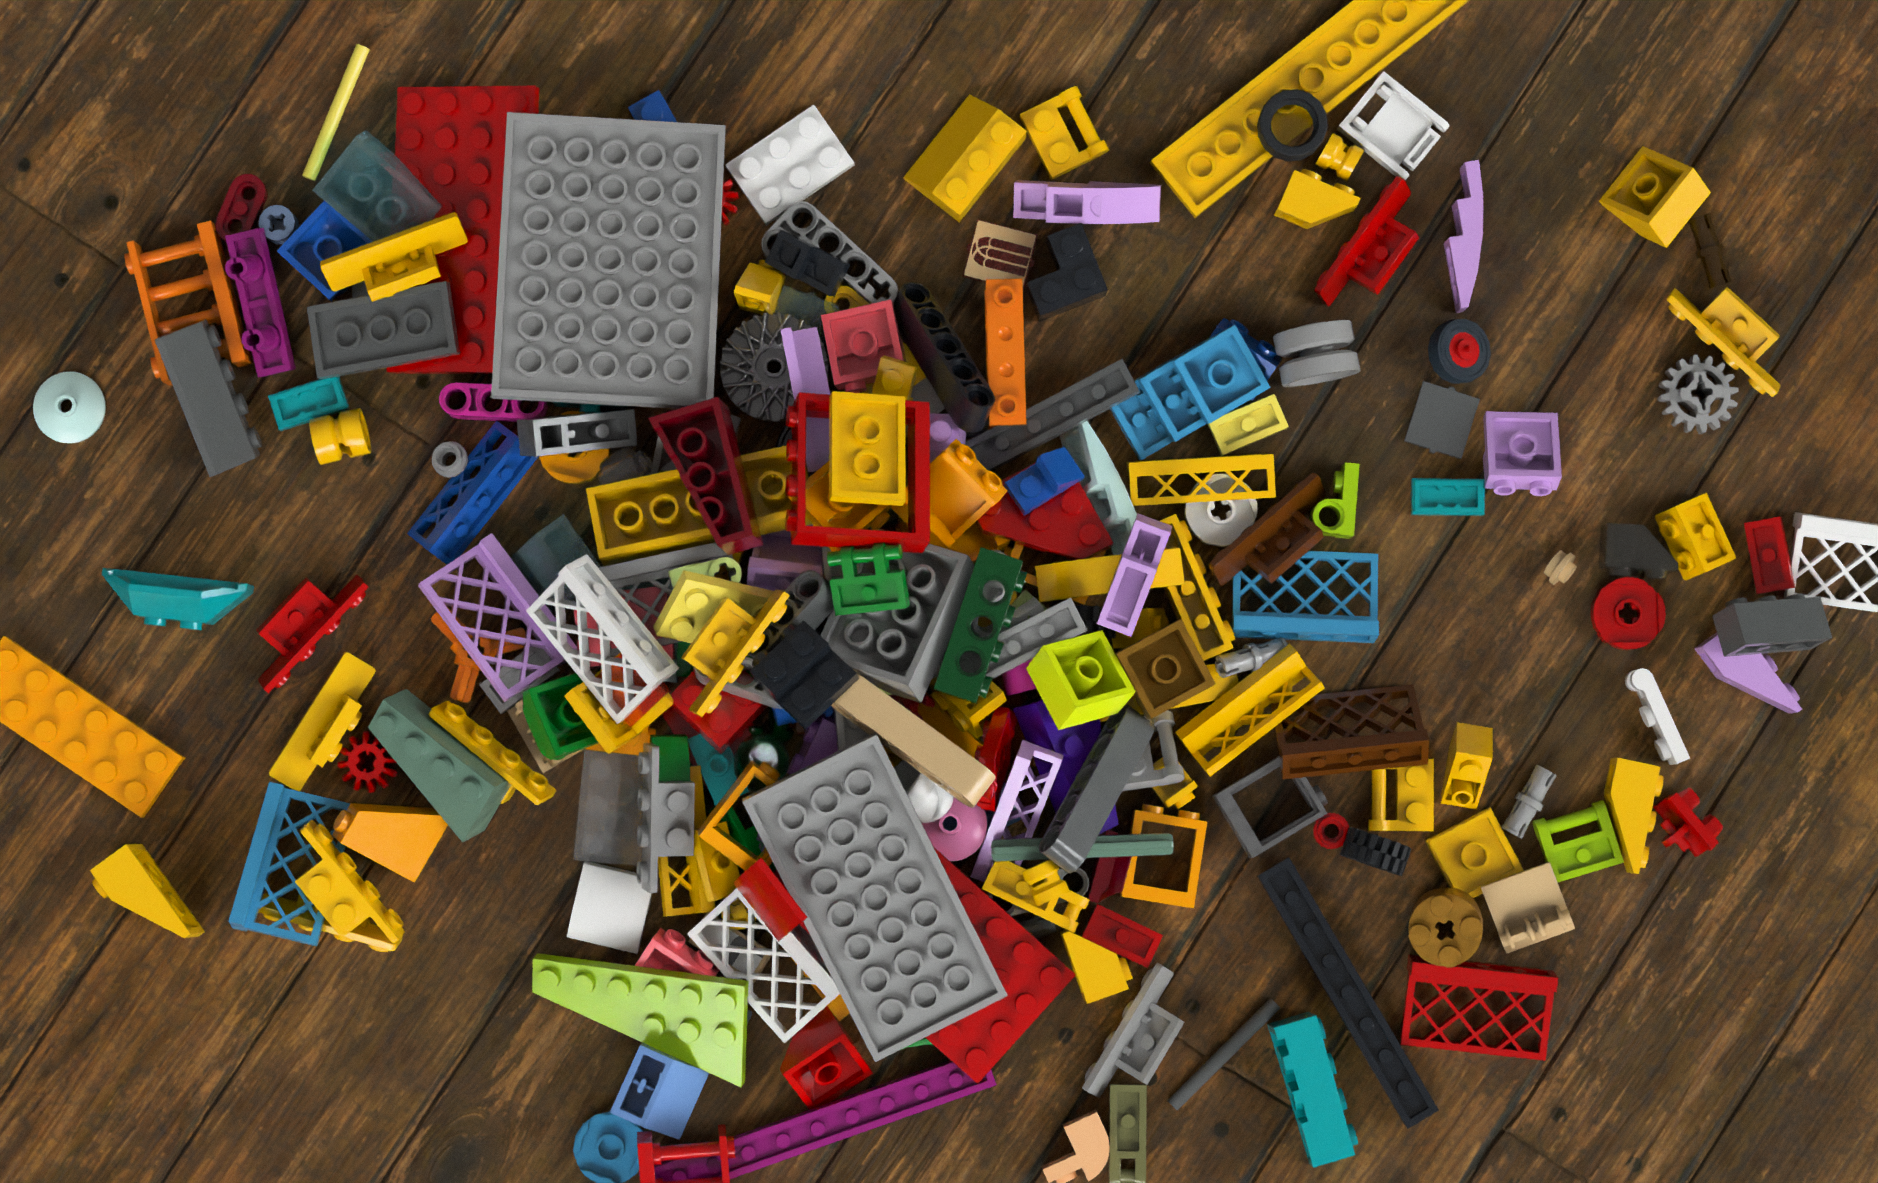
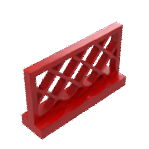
M1408 954V977L1400 1045L1546 1061L1554 992H1557L1559 979L1553 970L1465 961L1455 967L1447 968L1431 964L1418 955ZM1416 982L1431 983L1439 993L1422 1006L1414 997ZM1438 984L1449 985V986H1447L1444 990H1442V989L1439 987ZM1458 986L1468 987L1475 998L1458 1010L1447 995ZM1474 988L1485 990L1478 994ZM1494 990L1504 991L1511 1002L1494 1014L1483 999ZM1510 992L1521 993V994H1520L1519 996H1517L1516 998H1514L1513 995H1512ZM1531 994L1544 996L1543 1009L1531 1018L1519 1004ZM1441 999H1444L1455 1013L1438 1026L1426 1011ZM1414 1002V1004L1418 1007V1010L1412 1014ZM1480 1002L1491 1017L1474 1030L1463 1015ZM1516 1006L1527 1021L1510 1034L1499 1019ZM1422 1014L1435 1028L1423 1038L1409 1036L1410 1024ZM1460 1018L1471 1033L1459 1042L1450 1041L1443 1033V1030ZM1541 1019V1027L1539 1029L1535 1023ZM1496 1022L1507 1037L1495 1046L1486 1045L1479 1037V1034ZM1532 1026L1539 1035L1538 1050L1522 1049L1515 1038ZM1439 1034L1443 1040L1433 1038ZM1474 1038H1476V1040H1477L1480 1044L1469 1043V1042H1470L1471 1040H1473ZM1512 1042L1516 1048L1505 1046Z

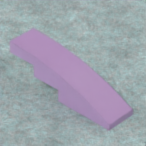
M1479 160L1465 162L1460 168L1464 199H1458L1452 205L1457 236L1449 237L1444 242L1456 313L1464 312L1469 307L1479 267L1483 237V190Z

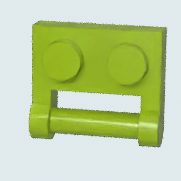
M1603 800L1593 802L1591 807L1550 820L1540 818L1533 821V828L1540 843L1545 863L1550 862L1557 883L1624 863L1610 816ZM1594 821L1598 823L1600 830L1598 832L1553 844L1551 834Z

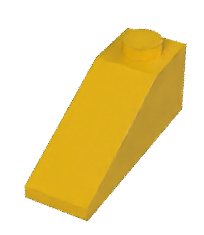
M760 260L758 265L749 263L734 290L739 309L758 315H763V313L776 314L786 280L785 273L765 263V260Z

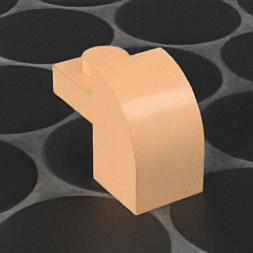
M1096 1109L1062 1124L1074 1151L1041 1166L1048 1183L1056 1180V1183H1066L1076 1178V1170L1081 1168L1087 1180L1090 1181L1103 1170L1109 1157L1110 1145L1108 1135Z

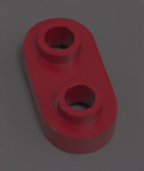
M242 174L236 177L229 187L215 222L216 232L225 242V236L236 234L230 230L233 222L239 221L242 224L241 230L237 233L253 230L256 227L268 197L266 185L257 176ZM251 188L255 189V197L251 200H246L244 198L245 191Z

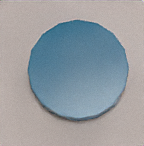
M610 1111L596 1114L583 1123L575 1136L573 1152L577 1165L584 1176L595 1183H622L637 1174L639 1171L637 1132H643L641 1127L610 1113Z

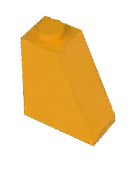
M350 803L347 810H342L333 824L335 831L332 836L341 844L415 883L448 824L434 808Z

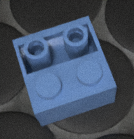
M642 1043L637 1050L610 1113L643 1128L680 1140L709 1073Z

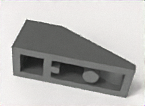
M634 409L517 420L520 456L538 457L637 445Z

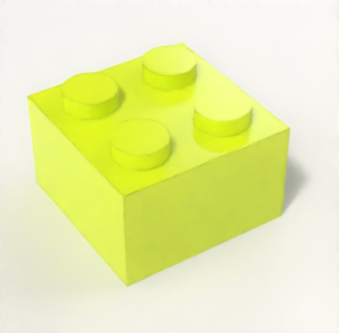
M1103 630L1043 645L1026 667L1058 730L1118 714L1136 692Z

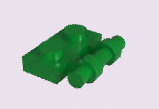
M885 542L874 543L873 547L855 549L853 546L841 547L840 551L827 553L829 567L841 565L843 575L833 576L829 580L835 616L905 609L910 605L905 570H890L889 560L902 559L903 552L900 544L887 546ZM874 562L875 572L858 574L857 563Z

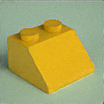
M1642 146L1599 202L1640 236L1667 248L1711 192L1693 167Z
M1067 929L1060 932L1071 966L1076 974L1075 977L1082 997L1087 1004L1129 989L1126 981L1133 978L1125 958H1118L1116 953Z

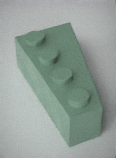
M404 689L383 699L368 728L463 843L485 831L511 784L428 715L431 708L410 691Z

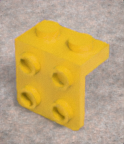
M620 652L615 657L622 659V653ZM611 665L612 681L624 683L623 667ZM602 669L594 675L596 678L602 679ZM633 669L634 685L645 687L647 684L636 670ZM584 682L572 688L564 695L574 711L580 716L598 743L601 744L608 754L633 740L673 705V698L661 683L627 718L617 724ZM613 690L614 701L623 709L625 707L624 692Z

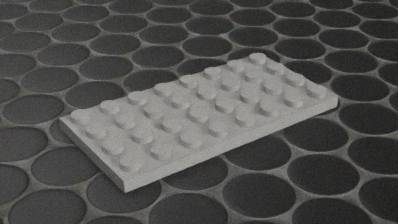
M876 732L742 799L786 889L808 917L804 924L875 1062L1008 996Z

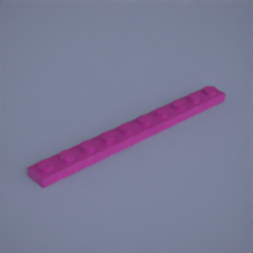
M949 1060L734 1136L735 1158L728 1159L730 1179L996 1086L992 1070L977 1084L956 1064ZM711 1156L662 1161V1165H655L656 1178H663V1181L722 1176L721 1157Z

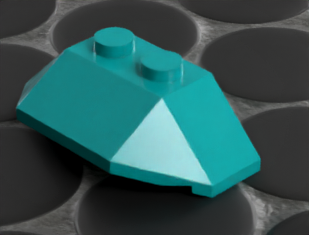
M103 568L102 576L133 615L144 617V624L166 627V620L180 621V628L202 630V624L214 625L254 592V586L248 583Z

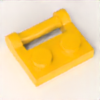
M1077 86L1069 88L1058 96L1020 114V119L1051 180L1109 151L1105 140H1100L1080 101L1082 95ZM1065 106H1068L1088 148L1081 152L1078 151L1058 111Z
M1428 759L1427 765L1389 768L1396 769V820H1386V769L1372 770V820H1368V831H1434V759Z

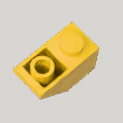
M1302 169L1299 172L1294 170L1274 216L1309 229L1354 211L1361 198L1355 196V191L1346 185L1335 183L1334 186L1322 182V177L1313 171Z
M1456 723L1448 750L1441 804L1477 810L1493 759V728Z

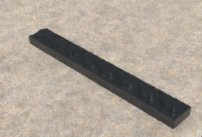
M1287 857L1257 875L1404 1126L1409 1129L1439 1111L1290 858Z

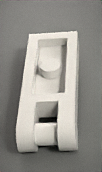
M1643 668L1627 673L1625 685L1629 690L1637 692L1643 705L1639 708L1641 717L1648 728L1653 727L1658 739L1654 741V745L1660 758L1663 761L1667 760L1669 765L1679 764L1690 759L1652 673Z

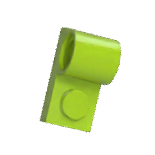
M1344 463L1341 466V471H1335L1333 493H1339L1338 499H1324L1311 510L1309 520L1322 530L1323 536L1350 539L1354 536L1360 464ZM1329 508L1336 513L1337 522L1334 526L1328 527L1321 523L1319 519L1321 509Z

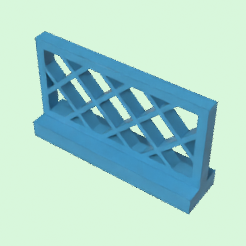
M1308 551L1295 562L1301 570L1291 580L1287 582L1282 576L1276 579L1283 587L1270 599L1255 585L1263 578L1260 574L1251 581L1241 570L1232 578V621L1230 626L1236 638L1277 639L1283 637L1285 640L1375 643L1379 636L1378 554ZM1301 560H1308L1310 562L1305 565ZM1318 561H1327L1337 571L1324 584L1310 570ZM1338 562L1347 563L1343 567H1341V565ZM1354 562L1369 563V577L1361 585L1345 571ZM1303 574H1306L1319 588L1307 600H1304L1291 586ZM1340 575L1355 589L1342 602L1327 588ZM1242 580L1246 584V586L1240 591V585ZM1368 584H1369V594L1363 589V588H1365ZM1249 589L1264 602L1256 612L1240 611V598ZM1286 590L1300 604L1292 613H1282L1273 603ZM1321 592L1337 606L1328 615L1318 614L1309 605ZM1359 593L1369 604V616H1355L1345 605ZM1267 607H1269V609H1270L1272 612H1263V611H1264ZM1303 609H1305L1309 614H1299V613H1300ZM1341 610L1345 615H1335V614H1336L1338 611Z
M269 782L228 921L233 929L245 932L250 930L308 945H318L325 918L319 911L316 915L313 910L314 904L311 901L308 902L303 891L295 883L296 880L287 864L305 853L313 866L317 864L310 853V850L314 848L311 844L305 845L297 829L304 826L311 819H316L319 824L324 825L319 816L332 809L347 810L350 803L288 789L282 784ZM291 799L306 802L312 814L293 824L287 814ZM312 804L323 807L316 811ZM285 819H286V821H287L288 824H289V827H287L286 829L282 830V829H283L284 822H285ZM293 832L302 848L283 859L277 849L279 839ZM333 840L332 843L340 853L344 852L346 846L339 841L336 845ZM276 854L279 859V862L272 865L274 856ZM284 867L292 883L273 894L267 884L269 874ZM296 888L305 905L285 915L277 899ZM266 889V891L269 894V897L262 900L264 891ZM274 902L282 918L269 926L255 923L259 909ZM309 910L315 920L311 936L295 932L289 921ZM286 923L289 930L281 929L278 927Z

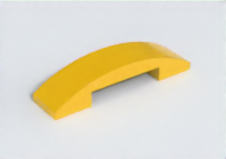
M1180 548L1164 550L1150 589L1185 585ZM1122 554L1035 566L1039 602L1108 594Z

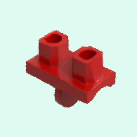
M1687 788L1679 793L1676 792L1660 800L1653 808L1663 818L1660 825L1667 835L1661 840V843L1665 848L1676 843L1683 852L1689 849L1697 857L1707 850H1712L1719 844L1716 837L1723 829V825L1711 814L1704 816L1701 820L1694 814L1692 810L1700 803V800L1691 788Z

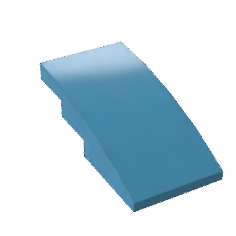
M1232 325L1136 378L1134 381L1140 393L1110 408L1138 460H1143L1171 442H1176L1203 425L1212 423L1271 387L1236 325Z

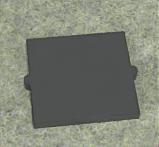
M1423 381L1404 442L1429 449L1431 454L1439 452L1462 459L1480 399L1457 392L1452 386L1447 389Z

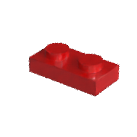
M1782 517L1744 523L1756 593L1763 594L1795 588Z
M1096 904L1081 937L1148 968L1163 935Z

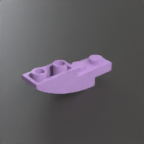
M1016 180L1014 182L1013 218L1046 220L1047 223L1072 224L1159 222L1161 185L1095 181L1084 184Z

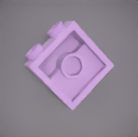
M1485 411L1483 418L1485 489H1494V493L1497 495H1510L1516 489L1530 490V493L1534 496H1546L1552 490H1557L1562 478L1558 413Z

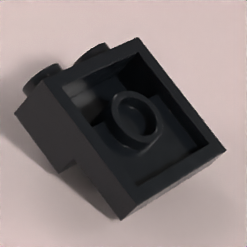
M803 620L798 626L795 624L787 626L779 636L781 642L772 651L764 649L759 652L752 661L753 668L750 670L754 681L804 729H807L859 677L831 649L829 643Z

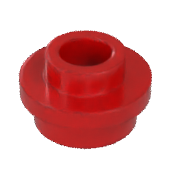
M1327 813L1317 819L1313 826V836L1316 842L1326 849L1341 847L1349 829L1348 822L1344 817L1336 813ZM1328 824H1333L1337 828V834L1333 838H1328L1324 833V829Z

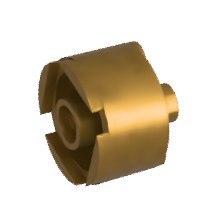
M1447 887L1428 891L1417 900L1412 909L1408 927L1409 939L1416 953L1425 961L1437 966L1455 967L1471 958L1481 943L1483 918L1479 906L1469 894L1457 888ZM1448 920L1453 922V932L1447 930L1442 933L1439 931L1440 924L1438 922L1443 924L1447 923Z

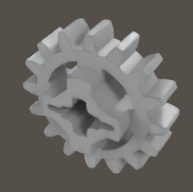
M1693 355L1690 357L1689 365L1682 358L1676 362L1678 371L1673 368L1665 371L1670 380H1664L1659 383V387L1666 390V393L1657 399L1659 402H1666L1668 406L1661 413L1663 415L1672 413L1674 418L1671 425L1674 427L1680 422L1684 423L1685 433L1690 432L1696 426L1698 434H1703L1707 430V424L1713 431L1720 427L1718 418L1726 422L1731 418L1730 413L1726 409H1733L1738 405L1736 401L1730 399L1731 395L1739 392V388L1730 387L1728 383L1735 377L1734 374L1724 376L1722 371L1725 368V364L1722 362L1716 367L1712 366L1713 360L1711 356L1706 357L1700 363L1698 355ZM1687 373L1686 385L1683 388L1676 389L1680 378ZM1706 374L1710 375L1716 381L1717 385L1711 382L1707 378ZM1697 389L1698 392H1704L1705 398L1699 401L1698 397H1692L1691 391ZM1720 400L1716 411L1709 416L1712 402ZM1681 404L1689 410L1690 415L1686 414L1679 405Z

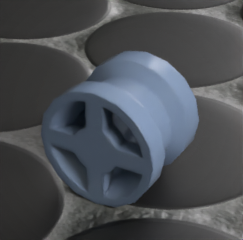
M273 205L266 208L259 217V227L264 228L266 238L276 245H283L300 227L296 216L282 205Z

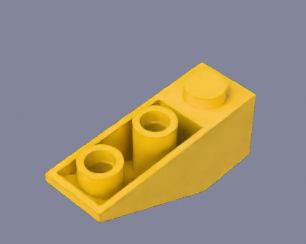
M1611 758L1604 797L1626 872L1639 874L1640 868H1645L1648 861L1649 847L1645 846L1647 832L1652 833L1655 826L1656 811H1652L1654 797H1659L1661 794L1664 778L1662 775H1659L1660 766L1622 758Z

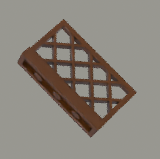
M1413 684L1317 694L1296 710L1300 715L1293 722L1284 719L1274 727L1280 756L1282 779L1428 764L1429 737L1427 729H1424ZM1392 699H1408V704L1402 710L1388 704ZM1366 702L1373 706L1366 714L1352 708L1355 703ZM1279 703L1270 704L1271 713L1278 709ZM1322 706H1330L1337 711L1328 718L1316 710ZM1380 711L1393 717V720L1387 726L1373 719ZM1344 715L1358 721L1351 729L1337 723ZM1308 718L1322 725L1315 733L1301 727ZM1403 722L1415 730L1396 732L1395 728ZM1367 726L1379 734L1360 736L1358 733ZM1329 730L1342 736V738L1324 740L1322 737ZM1293 733L1306 740V742L1286 744V740Z

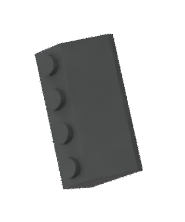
M203 320L155 339L209 477L260 455L258 448L262 447V442L255 427L250 428L245 417V414L249 413L248 406L242 393L236 394L231 381L235 379V374L229 360H222L218 350V346H221L222 342L214 325L209 326L207 320Z

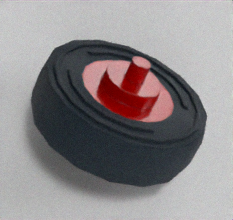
M1452 319L1438 326L1430 336L1428 345L1429 361L1434 371L1443 380L1453 384L1468 383L1480 377L1487 369L1491 356L1490 343L1485 332L1475 322L1467 319Z

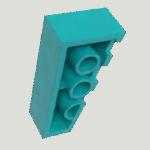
M1305 1012L1267 1024L1309 1165L1314 1168L1354 1156L1353 1146L1358 1145V1139L1353 1124L1346 1123L1343 1110L1348 1109L1342 1089H1337L1333 1075L1337 1074L1331 1053H1327L1323 1039H1326V1034L1320 1017L1317 1018V1015Z

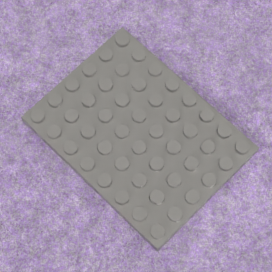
M507 112L491 389L492 399L679 409L714 398L726 125Z

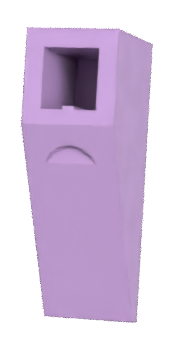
M1717 632L1694 648L1717 679L1789 714L1798 713L1802 710L1797 703L1800 700L1798 693L1789 683L1783 684L1775 673L1778 671V667L1768 654L1724 657Z

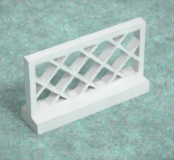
M1795 512L1793 520L1795 532L1790 556L1795 586L1797 578L1809 570L1819 586L1810 593L1804 594L1805 598L1821 597L1823 605L1878 612V604H1872L1863 593L1878 582V568L1869 557L1878 550V524ZM1803 537L1817 538L1825 549L1809 562L1801 552ZM1824 539L1837 542L1829 546ZM1846 542L1853 543L1861 555L1844 567L1833 551ZM1860 544L1872 547L1865 552ZM1830 555L1840 571L1823 582L1813 566ZM1800 560H1801V561L1803 562L1804 566L1801 567L1800 569H1798V568H1799V562H1800ZM1865 560L1876 575L1859 587L1849 574V571ZM1844 575L1855 591L1844 599H1836L1828 589V586ZM1795 588L1785 589L1784 598L1801 593H1794ZM1821 591H1824L1828 597L1816 595L1819 594ZM1857 596H1860L1863 602L1852 600Z
M586 554L565 565L559 571L557 579L535 600L526 612L618 724L627 718L664 680L671 677L679 667ZM564 584L576 596V602L565 600ZM545 604L555 606L556 622L550 621L541 610ZM565 608L577 610L578 626L566 624ZM587 612L598 623L599 630L587 627ZM567 633L578 634L579 650H575L569 645ZM588 637L600 639L601 654L589 652ZM610 641L620 650L622 659L611 657ZM590 661L601 663L602 679L596 678L590 671ZM611 665L623 667L624 683L612 681ZM633 669L647 684L645 687L634 685ZM613 690L624 692L625 707L623 709L614 701Z
M737 888L687 933L726 978L740 980L744 978L748 980V1003L784 1044L840 994L810 934L798 925L791 933L778 942ZM737 898L748 908V921L730 920V904ZM723 912V919H715ZM707 925L723 926L722 945L710 944L700 932ZM729 926L748 928L747 947L729 945ZM754 929H767L773 936L772 949L754 947ZM779 944L783 947L784 950H779ZM729 952L747 953V972L734 971L729 965ZM754 954L772 955V974L753 973ZM779 956L791 957L797 963V976L778 975ZM753 979L772 981L771 1000L759 999L753 992ZM778 981L797 983L796 1002L778 1000ZM803 984L816 985L826 997L818 1004L803 1002ZM778 1007L796 1008V1024L788 1031L777 1019ZM803 1009L810 1010L804 1017H802Z

